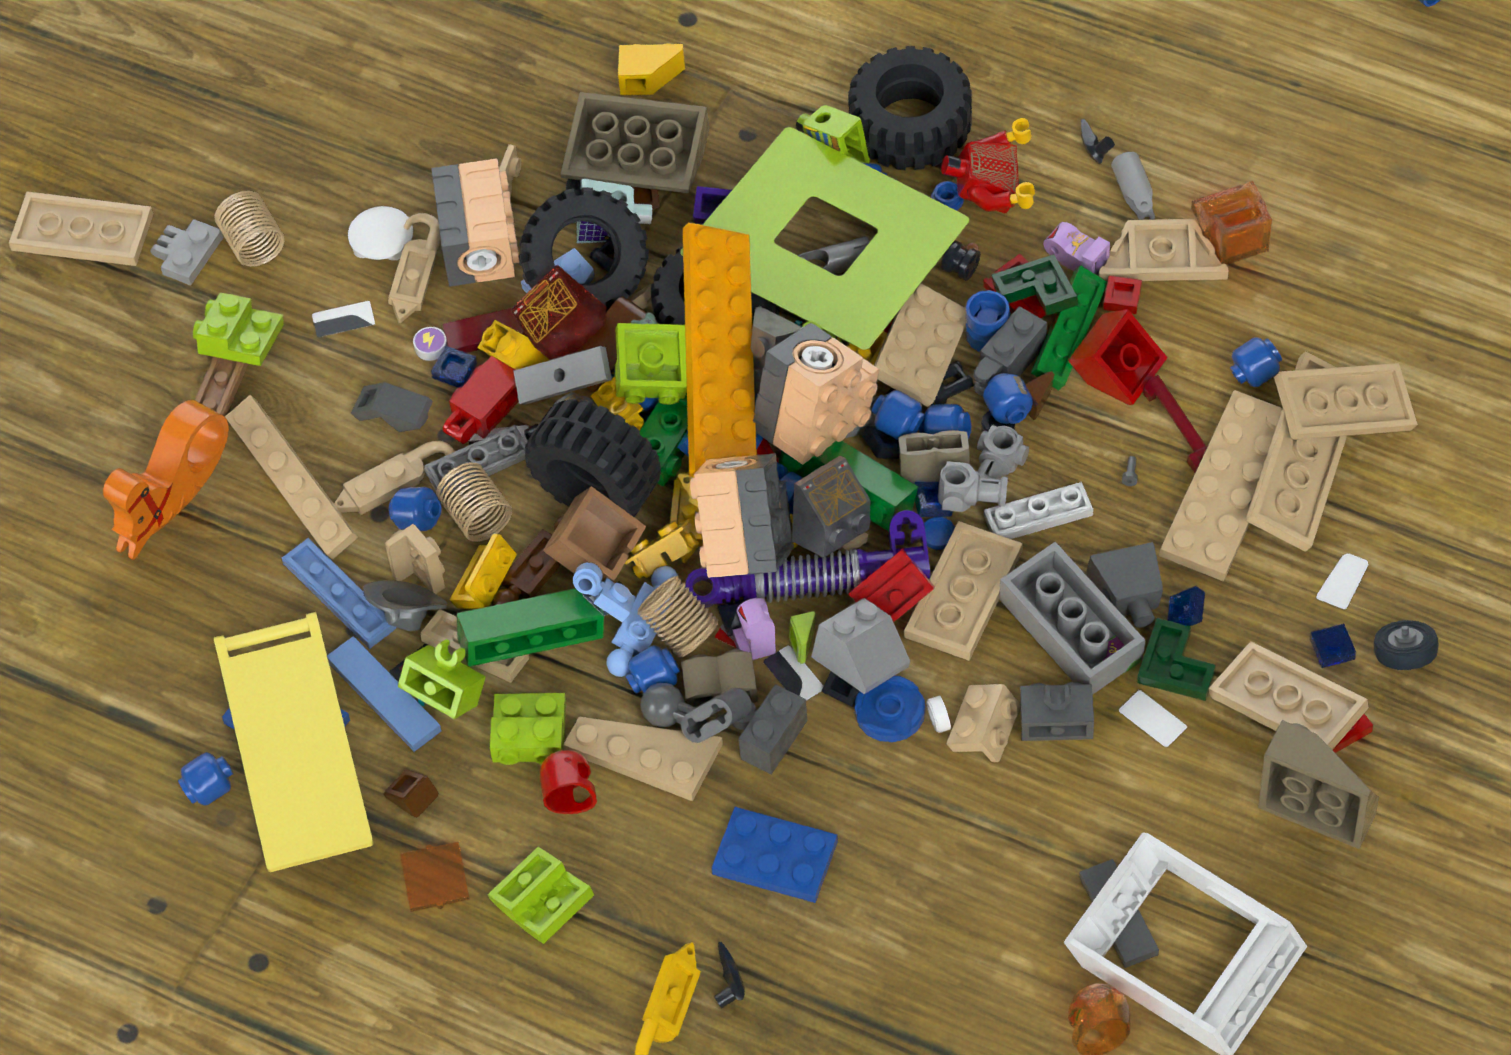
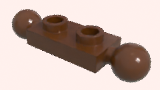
M564 515L560 516L555 521L553 527L554 531L556 530ZM542 529L513 563L502 581L503 586L507 588H502L496 592L492 600V606L518 601L519 596L526 599L535 597L560 567L561 564L543 551L552 536L551 533Z

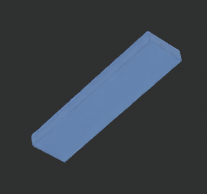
M309 538L282 557L283 565L369 649L396 629V627L386 622L384 611L370 604L364 597L363 591Z
M354 636L327 655L329 665L413 752L441 732L440 724L409 693L398 688L399 682Z

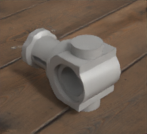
M992 425L989 431L984 430L977 445V449L982 451L979 456V463L981 464L978 469L980 477L1000 479L1002 476L1014 472L1018 465L1023 466L1029 453V446L1023 445V436L1018 435L1014 429L1008 426L996 427Z
M947 461L946 466L940 472L938 501L942 505V510L963 512L969 509L970 506H975L977 501L998 503L999 506L1005 507L1008 477L1002 476L1001 479L980 477L979 472L975 471L968 463Z

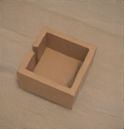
M591 486L574 498L543 551L573 573L583 563H594L602 571L603 582L606 578L615 581L629 557L627 554L633 550L646 526Z

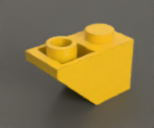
M683 44L619 45L618 79L620 95H653L685 70Z
M494 320L492 325L485 330L482 341L477 347L515 370L550 361L554 357V354L527 336L497 320Z

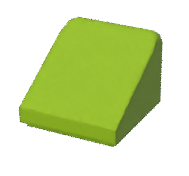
M815 611L791 616L789 639L797 661L800 664L806 662L814 635Z

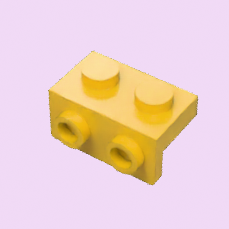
M493 534L487 545L478 546L450 598V601L456 608L479 609L490 606L517 555L500 534Z

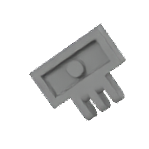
M193 219L186 231L168 225L163 231L165 235H160L157 240L159 245H153L150 252L155 257L165 260L161 266L164 276L192 285L224 237L220 229Z

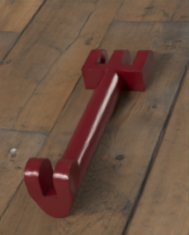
M1156 375L1144 386V396L1149 402L1156 399L1157 396L1194 451V453L1188 455L1186 462L1196 473L1208 446L1203 442L1161 377Z

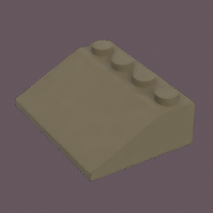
M580 92L560 174L561 178L589 179L632 187L689 193L704 156L710 126L707 107Z

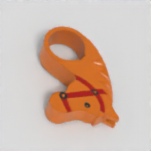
M188 400L181 403L165 420L144 473L130 474L118 468L109 475L104 484L103 496L114 509V527L111 530L119 534L116 547L118 552L122 553L129 546L128 557L134 560L150 536L158 532L179 514L204 486L219 462L227 442L229 426L227 419L223 415L196 400Z

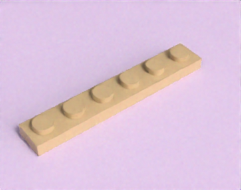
M249 395L225 416L328 557L333 560L358 538L254 397Z

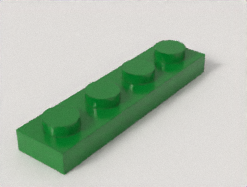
M1081 265L1074 270L1069 281L1077 295L1078 305L1056 312L1031 371V374L1036 377L1052 371L1055 374L1052 387L1058 391L1067 382L1073 367L1068 360L1084 340L1108 283Z

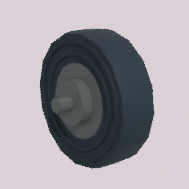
M1411 620L1392 622L1383 626L1375 635V655L1377 660L1386 667L1396 670L1418 669L1430 664L1437 657L1438 637L1435 630L1426 623Z

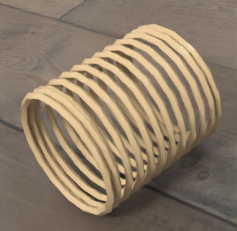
M252 191L238 192L223 200L218 206L214 215L215 222L242 265L249 267L260 266L275 258L282 250L285 242L284 235L258 193ZM250 198L255 199V200H245V201L236 203L235 205H233L232 207H230V208L222 215V213L226 210L227 207H229L230 205H232L233 203H235V202H237V201H240V200H243V199H250ZM248 202H255V204H246L241 207H238L234 211L230 212V214L224 219L227 213L233 208L237 207L238 205ZM248 206H258V207H253V208H247V209H245V210H242V211L238 212L237 214H235L234 216H232V218L226 223V221L229 219V217H230L232 214H234L235 212H237L238 210L243 209V208L248 207ZM250 210H257V211H252V212L243 214L242 216H240L239 218H237L236 220H234L233 223H232L230 226H228V225L230 224V222H231L234 218H236L237 216H239L240 214H242V213H244V212H247V211H250ZM254 214L253 216L245 218L239 223H237L235 226H233L237 221H239L243 217ZM267 231H269V233L265 236V238L262 239V240H261L260 242H258L257 244L252 245V246H250V247L242 248V246H248V245H250V244H253V243L257 242L259 239H261V238L267 233ZM264 232L262 235H260V236H259L258 238H256L255 240L246 243L247 241H249V240H251V239H254V238H255L256 236H258L260 233ZM272 233L271 237L267 240V242H265V243H264L263 245H261L260 247H258V248H256V249H254V250H251V251L242 252V250H249V249H252V248H254V247L259 246V245H260L261 243H263V242L269 237V235ZM274 237L273 241H272L266 248H264L262 251H260V252H258V253H255V254H253V255H246V256H245V255H241V254L253 253V252H256V251L262 249V248H263L264 246H266V245L271 241V239ZM276 241L275 245H274L268 252H266L264 255H261V256H259V257H257V258H254V259H244V258H249V257H255V256H257V255L262 254L263 252H265L266 250H268V249L273 245V243Z
M469 462L453 468L438 484L436 495L439 501L444 505V508H446L468 540L475 542L487 540L493 534H498L509 522L512 515V507L478 463ZM475 468L474 470L465 471L454 477L450 482H448V484L445 486L441 494V490L445 483L455 474L466 469ZM479 472V473H476V474L468 475V476H466V477H464V478L458 480V481H457L455 484H453V485L450 487V489L446 492L445 497H444V499H443V495H444L445 491L447 490V488H448L455 480H457L458 478H460V477H462V476H464V475H466V474H468V473ZM475 476H479L478 478L470 479V480H468L467 482L461 484L459 487H457V488L452 492V494H451V495L449 496V498L447 499L448 494H449V493L452 491V489H453L454 487H456L459 483H461L462 481H464V480H466V479H468V478L475 477ZM473 481H477L476 483H473V484H471V485L465 487V488H464L463 490H461L453 499H451V498L454 496V494H455L458 490H460L463 486H465V485H467V484H469V483H471V482H473ZM477 496V497H476L475 499H473L471 502H469L468 504L464 505V504L467 503L469 500H471L473 497ZM478 501L475 505H473L472 507L468 508V507L471 506L474 502ZM482 504V505H481L480 507H478L476 510H474L473 512H471V511H472L473 509H475L478 505ZM497 505H499L498 508L496 509V511H495L486 521L482 522L481 524H479V525H477V526H474V527H470V528H469V526L474 525V524H477V523H479L480 521L484 520L487 516H489V515L493 512V510L495 509V507H496ZM501 505H503L502 510L500 511L498 516L490 524L483 527L482 529L473 532H468V530L480 528L481 526L488 523L493 517H495V515L500 510ZM490 507H492L491 510L487 512L483 517L473 522L474 519L483 515ZM506 507V510H505L504 515L502 516V518L500 519V521H499L495 526H493L491 529H489L488 531H486V532H484V533H482V534L475 535V536L469 535V534H476V533L482 532V531L486 530L487 528L491 527V526L500 518V516L502 515V513H503V511H504V508Z
M673 576L662 583L644 600L638 608V615L642 617V620H646V624H650V628H654V632H658V637L665 641V645H669V649H673V653L677 657H684L710 636L718 625V619H716V616H712V613H708L709 608H705V604H701V600H697V596H693V592H689V588H685V583L681 584L682 579H679V576ZM681 588L673 597H671L676 590ZM685 592L677 601H675L679 595ZM688 597L681 605H679L683 599ZM673 601H675L662 615H660V613L664 609H666ZM690 601H692V602L690 603V605H688L685 609H683V608L687 605V603H689ZM694 605H696V606L694 607V609H692L689 613H687V612L691 609V607H693ZM676 606H678L666 619H664V617L668 613H670ZM698 609H700L698 613L691 617ZM678 612H680L670 623L667 624V622L671 618H673ZM702 613H704L702 617L695 621ZM681 617H683L673 628H671V626L675 622H677ZM684 622H686L677 632H675V630L678 627H680ZM689 627L681 636H679V634L682 631ZM707 627L697 638L690 642L694 636Z

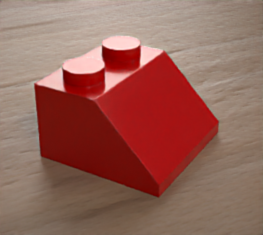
M1127 309L1102 314L1068 361L1088 385L1127 405H1133L1143 392L1144 386L1155 376L1168 357Z

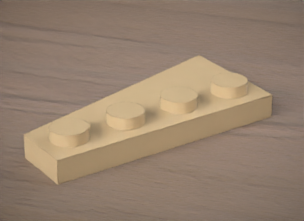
M578 717L563 746L564 750H573L582 754L589 762L693 801L723 745L722 737L712 736L703 742L695 743L688 740L683 731Z

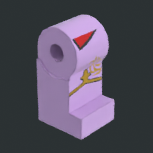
M1067 222L1060 223L1043 243L1046 252L1049 255L1054 254L1060 264L1072 271L1081 265L1096 275L1099 274L1101 266L1106 264L1110 254V242L1101 237L1094 240Z
M753 598L743 602L737 608V614L742 627L733 630V639L737 649L751 652L753 660L775 654V626L769 616L765 600Z

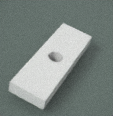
M1082 482L1005 504V507L995 506L984 510V518L989 531L1009 539L1093 516V508Z

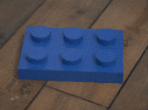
M734 807L712 865V875L816 903L838 843V835Z

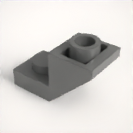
M382 382L363 387L351 414L359 421L381 417L398 432L420 429L425 424L433 401L429 397Z

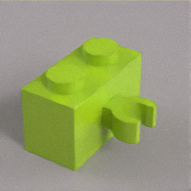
M446 639L440 642L436 648L427 645L405 658L398 688L449 717L456 719L478 705L486 676L461 663L465 657L464 648L457 649L451 655L448 651L450 640Z

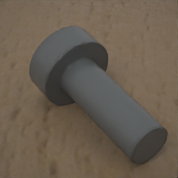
M1134 456L1128 458L1127 471L1122 475V483L1126 486L1137 484L1138 475L1135 473L1137 458Z

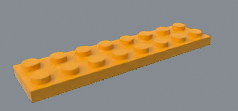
M688 222L683 227L689 477H694V474L706 460L748 457L757 455L756 424L753 421L755 415L754 362L751 351L752 302L749 234Z

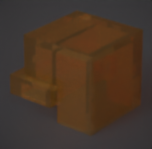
M1253 181L1192 201L1191 209L1202 229V235L1209 239L1215 248V255L1221 264L1225 263L1228 265L1269 251L1272 218Z

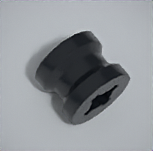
M955 240L944 254L941 269L948 273H958L959 278L968 281L978 267L981 253L974 248L968 250L964 248L963 243Z

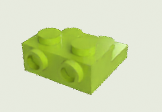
M219 293L216 300H208L205 307V319L203 321L197 320L194 324L193 338L197 340L198 354L261 366L284 325L283 315L252 309L251 298Z
M617 323L616 397H625V401L631 404L642 403L645 401V398H659L660 403L667 405L679 402V399H684L687 393L685 325Z
M565 693L494 694L493 717H491L490 733L492 762H500L505 765H513L518 762L542 764L550 754L564 750Z

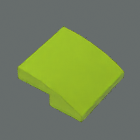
M537 847L488 894L489 899L502 912L543 944L594 896L589 885L567 872L562 861L540 847Z

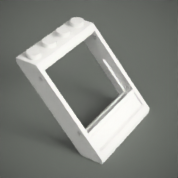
M1143 832L1064 941V944L1081 967L1220 1055H1233L1307 948V945L1290 921L1160 840ZM1166 869L1256 924L1194 1014L1104 958Z

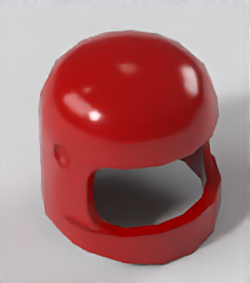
M561 750L550 754L543 761L540 767V782L544 806L549 811L558 814H578L586 812L596 805L595 786L587 780L591 774L590 765L582 754L573 750ZM577 786L583 787L590 793V796L581 803H577L574 800L573 790Z

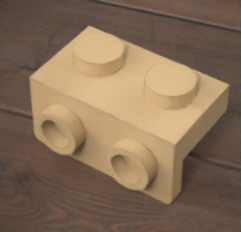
M412 524L404 530L395 532L386 541L385 545L393 578L396 581H402L415 573L433 593L437 594L445 588L442 575L445 573V569L438 557L441 554V550L432 537L426 538Z
M1004 684L969 685L946 744L953 752L983 751L991 762H999L1019 713V701Z

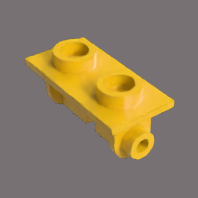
M615 377L602 384L591 395V398L598 407L601 405L609 409V412L612 414L620 415L630 426L634 425L640 431L644 425L643 419L638 414L644 410L639 403H627L625 397H616Z
M674 520L657 532L660 536L649 542L647 538H644L637 542L625 564L634 561L636 565L632 568L635 575L639 579L643 576L648 578L658 567L667 566V562L662 556L663 552L666 551L673 562L688 552L693 551V546L698 542L692 532L686 534L684 528L689 523L688 520L679 525Z

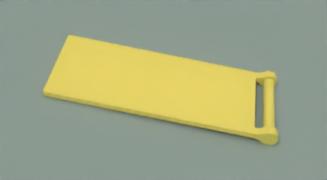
M316 612L306 614L307 618L227 638L224 635L213 637L265 863L269 872L373 845ZM308 631L311 633V637L229 657L228 651Z

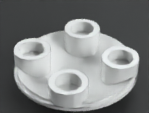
M387 206L373 207L360 213L352 221L348 230L349 243L353 248L355 256L374 260L389 259L394 261L400 259L404 244L411 241L413 237V226L408 230L404 228V224L409 217L399 209Z

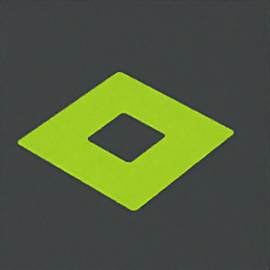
M787 127L703 225L749 234L752 293L806 321L818 322L822 329L860 349L866 350L871 347L969 223V217L792 127ZM810 197H817L876 227L878 233L842 276L834 275L776 245L774 242L775 238Z

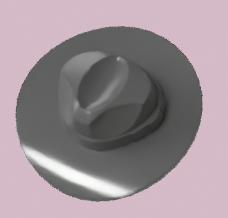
M374 581L365 584L363 587V594L366 600L374 607L384 611L385 620L389 625L408 631L420 630L423 618L426 617L428 610L448 608V603L437 594L419 585L404 581Z

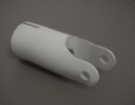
M1125 152L1118 155L1112 161L1111 167L1125 201L1137 214L1139 220H1145V217H1150L1149 220H1155V214L1152 209V187L1138 154L1135 152Z
M865 236L805 252L798 256L805 260H821L826 264L823 269L837 275L845 273L869 244V240Z

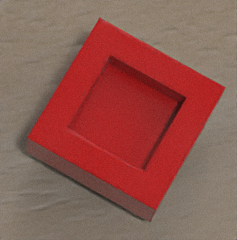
M1109 276L1103 310L1116 312L1128 309L1132 314H1137L1142 280Z

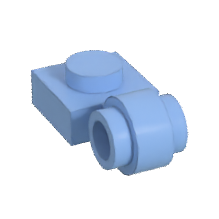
M583 563L579 565L573 576L574 587L580 593L594 596L595 605L623 623L631 612L635 596L630 593L627 587L620 583H614L608 578L603 582L602 571L596 564Z

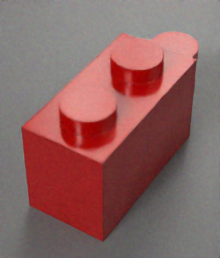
M493 356L483 365H479L463 387L457 388L452 394L449 401L452 414L445 421L443 432L462 444L467 443L474 434L483 439L486 438L519 402L513 372L515 369Z

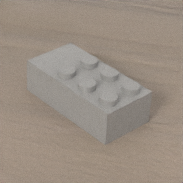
M1056 542L1000 579L999 600L1073 682L1092 684L1093 694L1126 672L1131 663L1141 657V660H1143L1145 639ZM1116 635L1125 646L1101 662L1107 655L1109 639Z

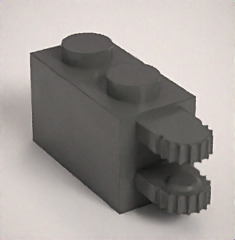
M1019 306L981 349L980 363L976 370H974L976 381L974 382L975 393L983 396L990 379L998 374L1008 373L1020 377L1039 355L1047 336V322Z

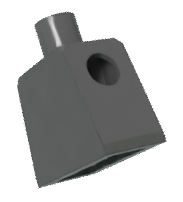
M1153 542L1090 555L1086 576L1123 616L1131 615L1136 627L1140 628L1150 625L1155 619L1152 610L1159 607L1163 592Z

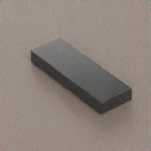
M1113 859L1079 872V878L1091 902L1094 901L1117 869ZM1138 909L1113 943L1124 968L1159 955V949Z

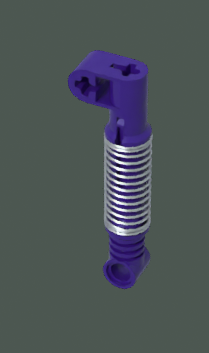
M904 510L898 512L890 522V550L864 552L862 549H851L850 551H845L846 555H842L841 551H838V556H834L832 552L830 557L818 558V554L815 553L813 559L808 554L806 556L807 559L803 560L800 555L799 560L796 561L795 557L792 556L791 561H787V558H785L784 563L777 572L748 573L745 575L708 578L707 569L699 568L688 575L685 588H689V592H693V596H697V600H701V604H705V608L711 607L714 604H722V599H726V603H730L731 598H735V602H739V597H743L744 601L753 598L765 600V597H767L768 602L771 603L772 592L777 602L780 601V597L787 601L788 596L795 600L796 595L802 600L804 594L810 599L812 593L818 598L819 592L825 597L827 591L833 596L835 590L841 595L845 589V592L848 594L851 589L855 588L901 550L896 549L895 545H904L905 534L900 531L902 524H908L909 529L913 530L910 544L921 543L919 547L903 549L927 578L930 579L925 525L923 519L917 513ZM699 581H707L712 585L713 589L708 595L699 596L693 591V587Z

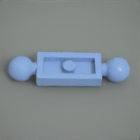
M658 567L651 577L653 587L644 582L638 591L630 614L621 623L611 643L620 647V649L612 651L607 657L606 665L611 674L618 677L628 675L631 672L628 663L633 657L632 655L636 656L650 647L657 632H654V628H650V624H646V620H642V617L638 615V608L662 583L673 576H678V573L672 567ZM673 602L666 609H664L660 613V615H662L673 604Z

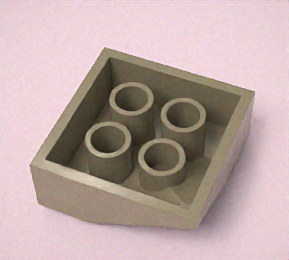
M1282 720L1264 755L1258 808L1360 849L1376 816L1379 796L1372 792L1316 733L1311 732L1304 725L1298 723L1291 724Z

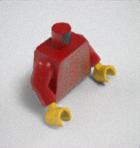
M1025 118L1015 120L1012 124L1011 132L1004 130L989 137L968 142L958 157L949 155L944 157L941 172L944 175L957 177V192L961 198L975 203L986 212L999 211L1007 214L1009 209L1013 208L1016 203L1023 209L1032 207L1034 203L1033 196L1035 195L1034 185L1029 182L1019 184L1017 145L1011 143L1015 140L1019 144H1026L1031 140V130H1027L1029 128L1028 120Z

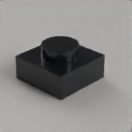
M875 426L866 427L862 437L876 458H899V440L883 433Z

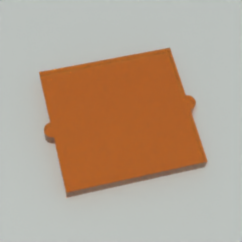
M459 842L436 847L427 845L426 849L400 854L411 912L433 907L442 909L447 904L470 900Z

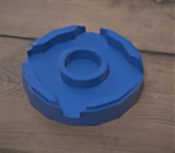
M893 676L865 694L859 691L854 707L855 717L858 726L867 736L878 741L897 742L909 738L918 731L924 722L925 700L919 692V688L912 681L901 676Z

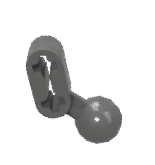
M669 683L651 685L643 693L640 703L641 712L649 723L656 727H668L678 722L681 724L686 738L695 743L703 742L750 714L752 708L750 697L740 688H731L696 708L684 703L682 693ZM724 708L726 709V713L707 722L706 718Z

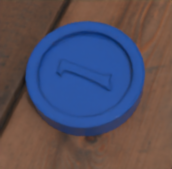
M934 517L924 523L927 546L936 550L945 549L955 529L954 524L943 517Z

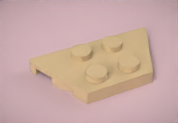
M1195 219L1128 220L1121 231L1120 239L1114 243L1110 250V257L1106 264L1099 269V277L1107 282L1109 276L1139 279L1142 281L1228 280V267L1225 263L1221 264L1215 255V248L1209 239L1202 235V229Z

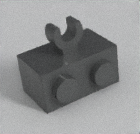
M1071 682L1065 685H1045L1034 683L1029 686H1020L1022 741L1093 739L1092 684Z
M776 684L758 710H756L755 705L751 702L750 714L733 724L735 728L744 730L739 737L741 760L771 775L808 721L806 699Z

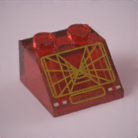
M556 265L511 308L512 314L533 346L549 360L576 353L606 323V306L559 265Z

